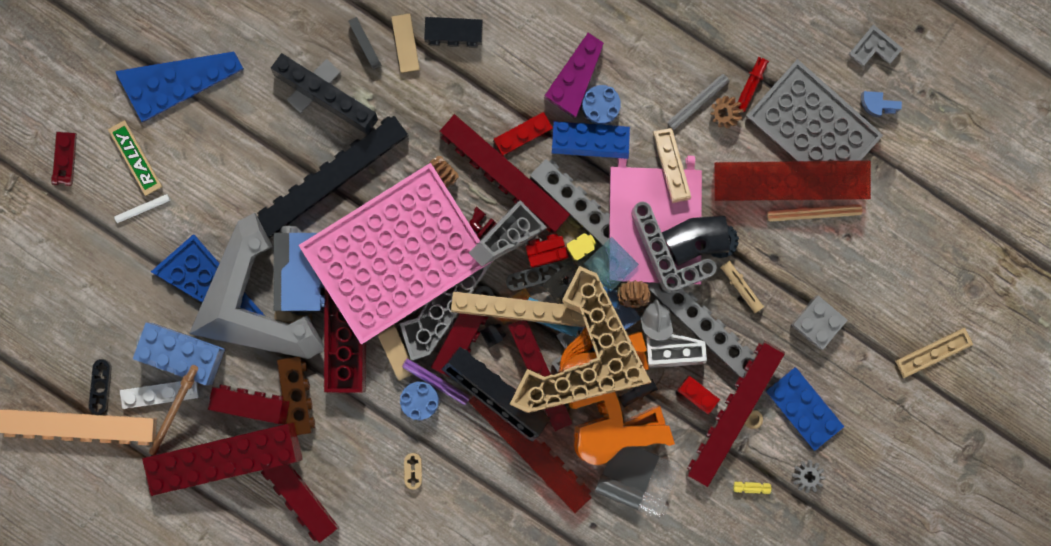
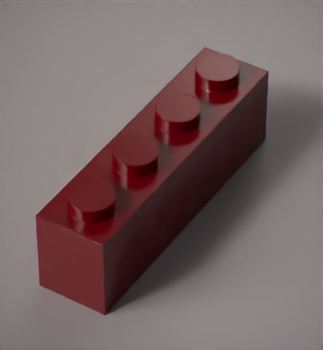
M460 313L431 368L450 377L441 369L459 347L471 352L469 346L472 341L476 342L480 335L478 329L481 324L485 325L489 316Z
M220 384L219 387H212L208 410L276 424H286L290 401L283 400L284 396L272 394V398L266 397L264 392L255 391L254 394H250L248 389L237 388V391L231 390V386Z

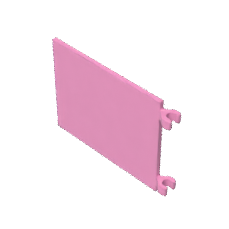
M687 156L685 158L686 169L684 172L691 193V199L675 203L671 201L663 169L626 167L627 159L617 158L618 167H610V282L636 280L637 282L643 281V283H659L633 220L632 209L639 202H647L652 208L661 233L690 218L701 217L702 170H695V156ZM637 208V213L640 216L646 215L644 208ZM645 225V232L652 234L653 228L650 225ZM695 242L696 248L701 250V242ZM652 243V249L660 252V245ZM701 255L680 266L675 264L676 269L680 270L700 262ZM665 261L659 262L661 269H668V264ZM688 271L684 273L685 279L692 281L693 275ZM669 278L666 283L675 284V281Z

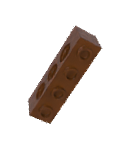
M302 357L277 360L282 396H284L283 400L290 401L286 424L294 422L297 435L313 433V429L316 426L315 419L310 414L313 405L312 399L308 398L307 391L310 390L309 379H305L304 372L307 371L306 360H303ZM293 371L299 374V380L296 383L292 382L289 378ZM296 390L302 394L299 402L294 401L292 398V394ZM297 410H302L305 414L302 421L297 420L295 417Z

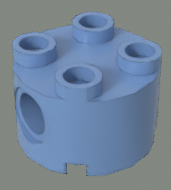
M606 85L592 87L586 92L582 102V111L585 118L597 125H607L613 122L621 108V100L614 88Z
M418 381L409 384L400 395L402 411L413 420L429 418L436 412L439 406L437 390L427 382Z

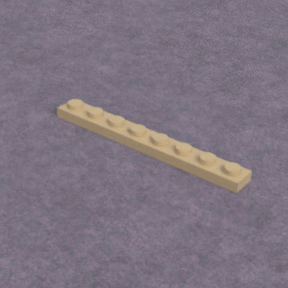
M453 292L451 312L586 327L582 314L565 307L564 304Z

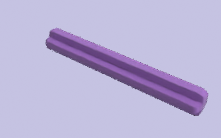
M410 359L404 361L402 367L463 405H466L470 397Z

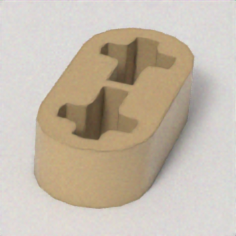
M409 453L404 460L405 485L412 490L419 488L422 484V459L417 453ZM411 456H415V459L419 461L415 464V470H412L411 463H408ZM412 472H415V478L419 479L415 486L408 482V479L412 477Z

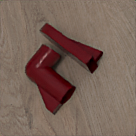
M476 206L469 224L478 233L477 237L481 240L496 222L491 218L482 227L479 223L486 214Z

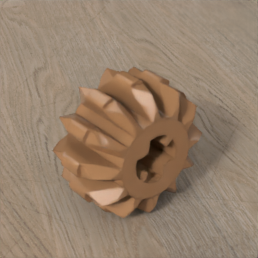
M723 96L722 99L717 98L716 104L711 106L714 111L710 114L715 115L713 122H718V127L725 126L726 129L731 128V125L736 126L738 124L737 121L742 119L739 113L744 111L738 108L741 103H735V97L730 99L728 96Z
M437 156L430 161L446 188L453 185L459 178L458 173L441 156Z
M628 280L627 283H621L617 291L620 305H624L625 308L632 307V309L646 306L650 298L648 284L643 283V281L637 282L636 280Z

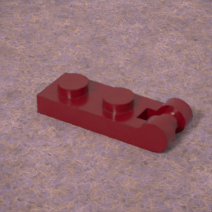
M56 132L53 174L51 177L52 185L65 184V186H72L76 133ZM60 171H66V176H60Z

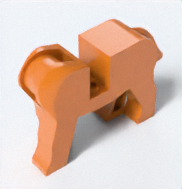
M587 327L566 347L561 357L558 373L576 365H583L597 358L595 351L589 352L594 346ZM642 332L628 335L644 369L648 370L649 367L644 353L647 349ZM615 392L568 403L570 408L576 409L600 402L597 403L600 415L603 414L604 417L575 425L574 450L580 459L589 464H605L622 448L627 446H648L656 443L671 446L675 444L670 426L665 424L661 407L658 405L623 421L621 407Z

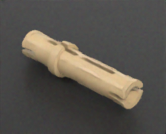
M731 261L726 262L720 267L729 278V283L735 286L755 314L760 311L764 305L761 304L744 281L742 273H738Z

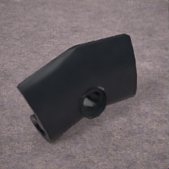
M725 216L690 218L662 232L665 241L671 249V257L677 266L702 254L728 253L730 250L728 226ZM695 242H701L704 246V249L698 250L695 246Z

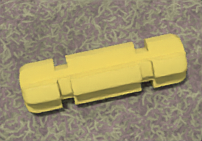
M734 482L733 485L734 492L739 493L744 491L745 493L760 494L762 492L763 494H770L772 489L769 483L745 482L743 484L742 482Z

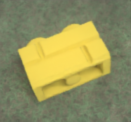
M583 233L576 240L574 239L566 245V249L572 259L577 262L584 258V256L592 253L597 243L591 234L587 236V234Z

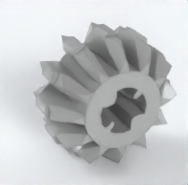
M808 460L807 466L804 461H801L802 468L794 467L799 472L798 474L792 473L793 477H798L793 483L795 485L800 483L798 486L800 491L805 487V492L809 493L811 487L816 492V484L819 487L823 486L819 479L825 480V477L819 476V474L823 473L824 469H818L819 463L817 462L812 466V460ZM810 471V474L813 475V478L810 479V481L808 482V480L804 478V475H808L807 472Z

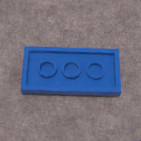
M554 121L552 154L629 159L630 127Z
M796 367L766 390V393L814 451L844 428V425Z

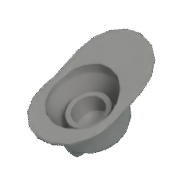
M655 299L654 303L649 304L640 314L644 334L653 340L663 341L670 338L673 333L670 311L668 307L660 304L658 299Z

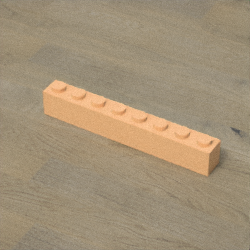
M10 409L0 410V433H4V437H16V434H23V438L34 439L35 435H41L42 439L54 440V436H58L64 441H73L74 437L81 438L80 441L92 442V439H100V443H111V440H119V444H130L131 441H138V445H150V442H154L156 438L157 418Z

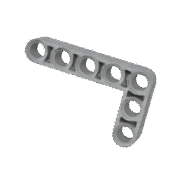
M643 201L634 206L631 213L663 291L672 293L714 275L717 267L715 262L710 259L677 270L651 206ZM637 208H644L646 215L640 216L637 213ZM645 225H650L653 228L652 234L645 232ZM652 243L660 245V252L652 249ZM660 261H665L668 264L667 270L660 268ZM702 265L710 267L709 274L703 272ZM688 271L693 275L692 281L685 279V272ZM670 278L675 281L674 288L667 285V279Z

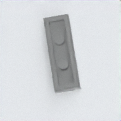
M326 59L313 73L331 83L341 72ZM297 90L287 99L300 113L313 102V100Z

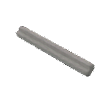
M724 74L719 76L668 121L670 128L676 129L729 82L728 77Z

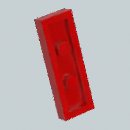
M542 112L493 140L502 156L553 128L545 113Z

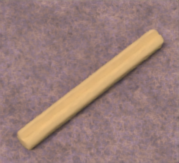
M847 205L767 212V219L771 222L855 216L862 214V206Z

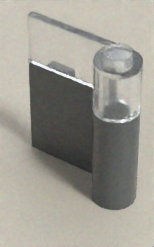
M627 446L622 448L607 462L595 493L659 519L660 516L664 517L668 506L665 504L681 465L639 447Z

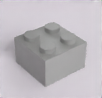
M817 295L813 297L791 326L818 349L823 350L848 320Z

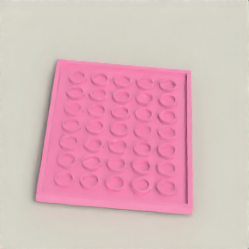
M431 163L298 245L361 344L484 267L469 254L470 250L480 241Z

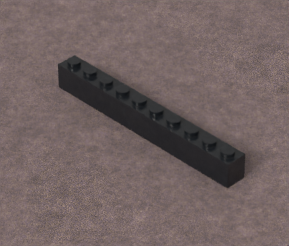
M387 116L380 122L381 126L376 129L373 127L362 140L358 138L350 144L351 148L347 151L341 150L338 152L332 162L329 163L327 161L319 167L320 171L307 175L303 179L305 182L301 185L295 184L292 186L286 196L283 197L281 195L277 197L271 207H264L257 212V217L268 238L270 239L274 236V233L280 232L283 226H288L406 139L409 135L396 117Z

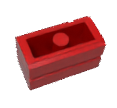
M556 233L546 236L547 240L540 242L539 238L528 241L529 245H526L525 248L531 268L568 259L563 236L558 237Z
M687 376L676 390L708 415L720 401L717 396L691 376Z

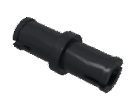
M651 379V383L633 387V390L619 396V399L625 408L637 400H643L644 396L658 389L653 379Z

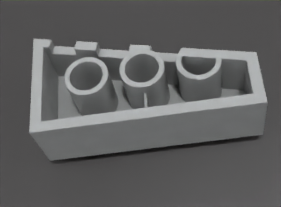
M518 201L470 250L469 254L481 266H484L536 238L547 227L521 201Z

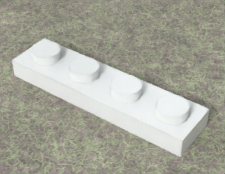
M181 381L120 390L122 409L174 402L181 387ZM194 381L183 400L200 398L197 382Z

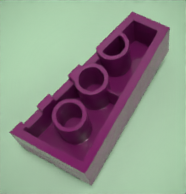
M589 32L544 95L546 100L574 119L578 115L604 44Z

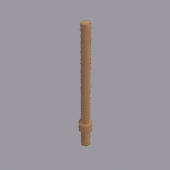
M191 365L187 375L183 377L175 400L149 450L151 455H156L188 389L192 387L194 377L198 371L197 366Z

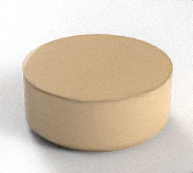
M752 410L745 425L750 429L759 428L763 423L762 414L757 410Z

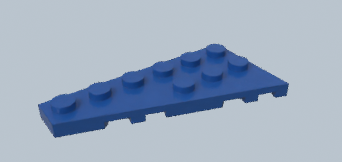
M233 51L115 72L141 122H145L240 72L244 68Z
M193 234L157 265L151 273L203 303L220 263L199 238ZM244 291L240 308L266 316Z

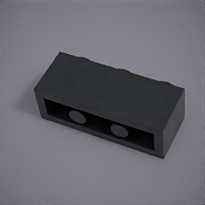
M425 17L424 41L429 46H440V43H446L449 47H459V44H466L468 48H478V45H482L483 19Z

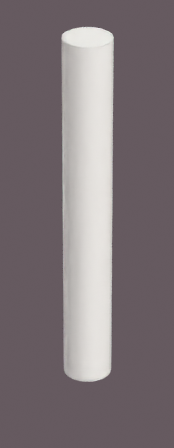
M168 194L116 215L114 218L117 223L169 202L170 198Z

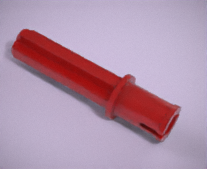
M757 58L739 97L738 102L741 105L738 108L743 109V112L746 111L760 79L763 80L762 75L769 63L764 58Z

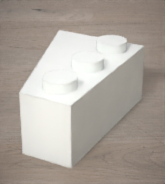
M645 334L649 368L701 365L707 361L705 341L674 334L667 340L658 341L649 338Z

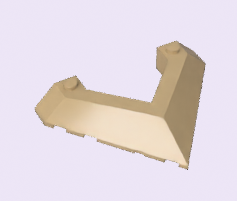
M579 266L562 299L565 307L582 314L597 358L583 365H576L565 369L563 372L546 377L527 369L510 405L530 413L651 383L597 273Z

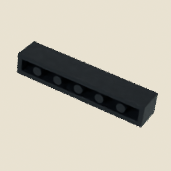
M283 53L279 55L271 66L275 77L366 135L369 134L378 121L376 112Z
M459 347L441 369L531 442L541 434L550 421V418L542 410L527 413L511 406L510 402L516 389L505 383L499 375L490 371L484 363L475 359L469 351L462 347Z

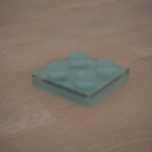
M613 237L584 263L590 271L597 273L601 283L610 292L639 265Z

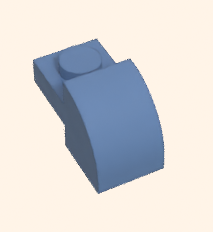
M864 91L861 93L862 107L873 117L879 118L882 116V110H884L885 114H896V111L902 109V101L883 100V92Z

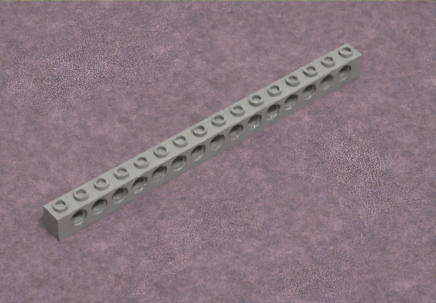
M545 159L530 177L609 252V238L604 236L603 230L609 227L610 214L606 212L604 215L599 210L601 206L594 199L590 201L586 197L587 193L580 186L576 188L572 184L573 179L567 173L562 174L558 170L559 166L552 159L550 161ZM556 175L559 181L557 184L552 185L548 182V177ZM564 188H570L573 194L571 197L565 198L562 196L561 191ZM578 201L585 202L586 209L584 211L576 209L575 204ZM592 214H597L600 217V222L596 225L589 221V217ZM646 283L648 284L649 291L663 305L668 307L701 341H705V345L737 376L744 377L746 371L742 367L743 362L749 359L753 361L754 359L752 356L753 351L746 345L742 347L738 343L740 339L733 332L729 334L724 329L726 326L719 319L715 321L710 316L712 312L703 305L701 307L696 303L698 299L691 292L687 294L683 289L667 293L660 290L659 283ZM669 283V287L674 288L675 284ZM674 294L682 295L683 301L681 304L673 302ZM689 307H694L697 311L694 318H690L687 315ZM703 320L710 322L711 327L708 331L701 329L700 325ZM718 333L724 336V342L720 345L714 340L715 335ZM733 346L738 349V355L735 358L730 357L728 353L729 349Z

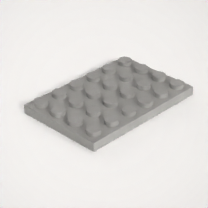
M798 59L746 116L831 193L883 136Z

